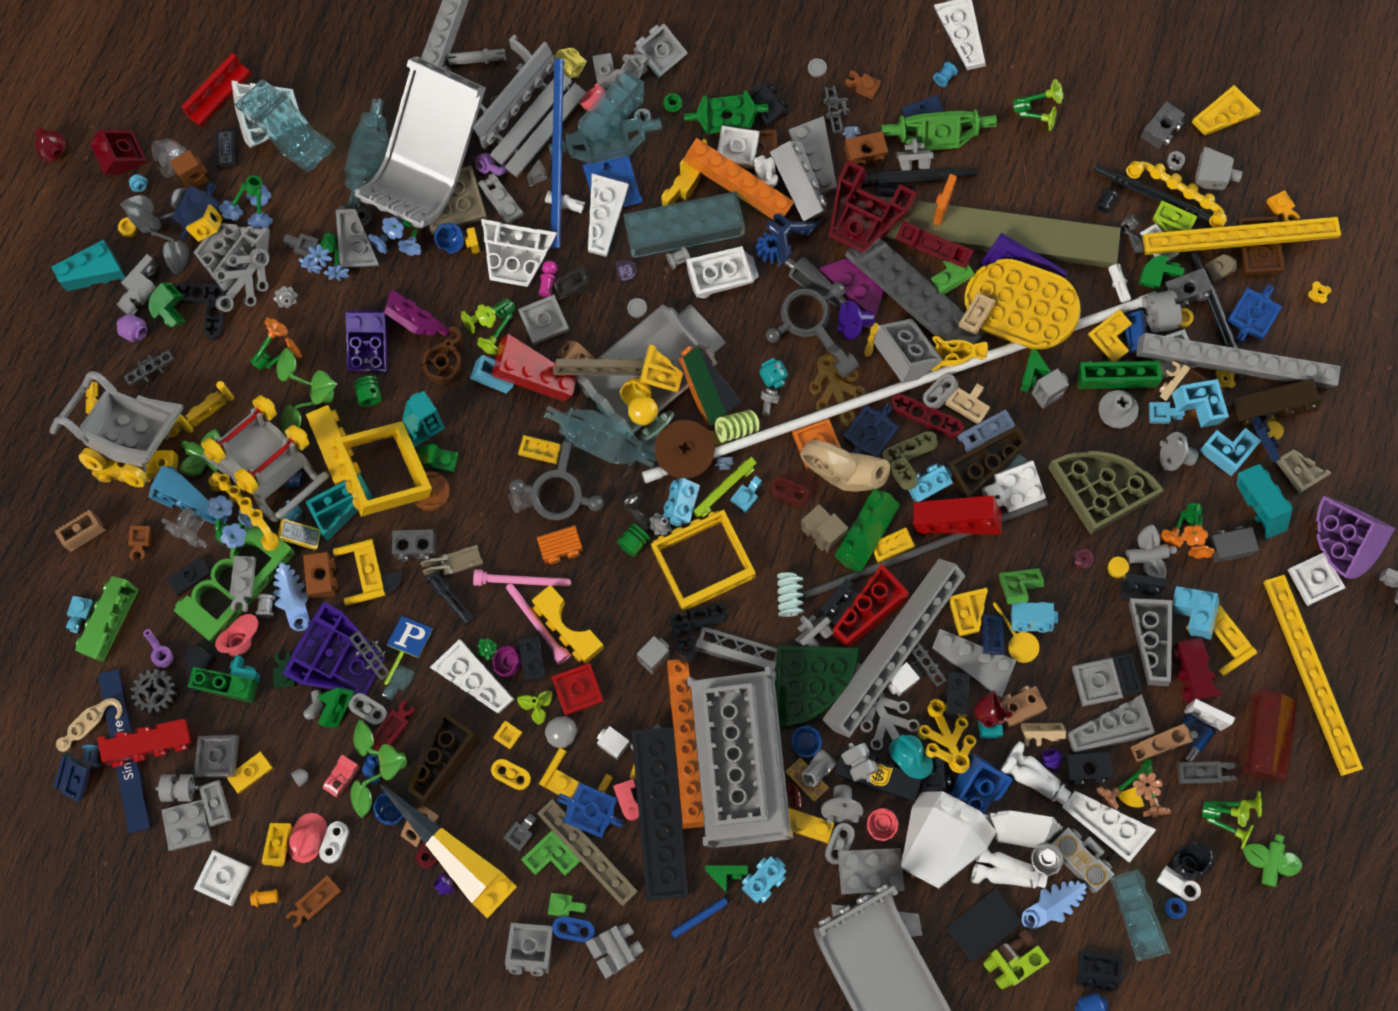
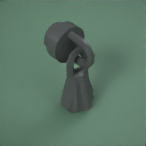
M1132 214L1124 218V221L1119 224L1118 228H1121L1120 234L1129 235L1134 253L1144 252L1143 240L1131 232L1138 228L1137 225L1140 222ZM1127 224L1129 228L1125 226V231H1122V227Z

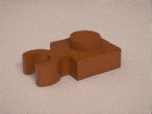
M850 71L849 76L854 78V80L846 79L845 85L857 87L856 93L873 100L881 85V81L865 73L861 78L855 71Z
M130 526L128 546L133 547L129 554L132 561H135V556L138 553H141L140 559L146 561L147 554L144 551V547H150L152 527Z

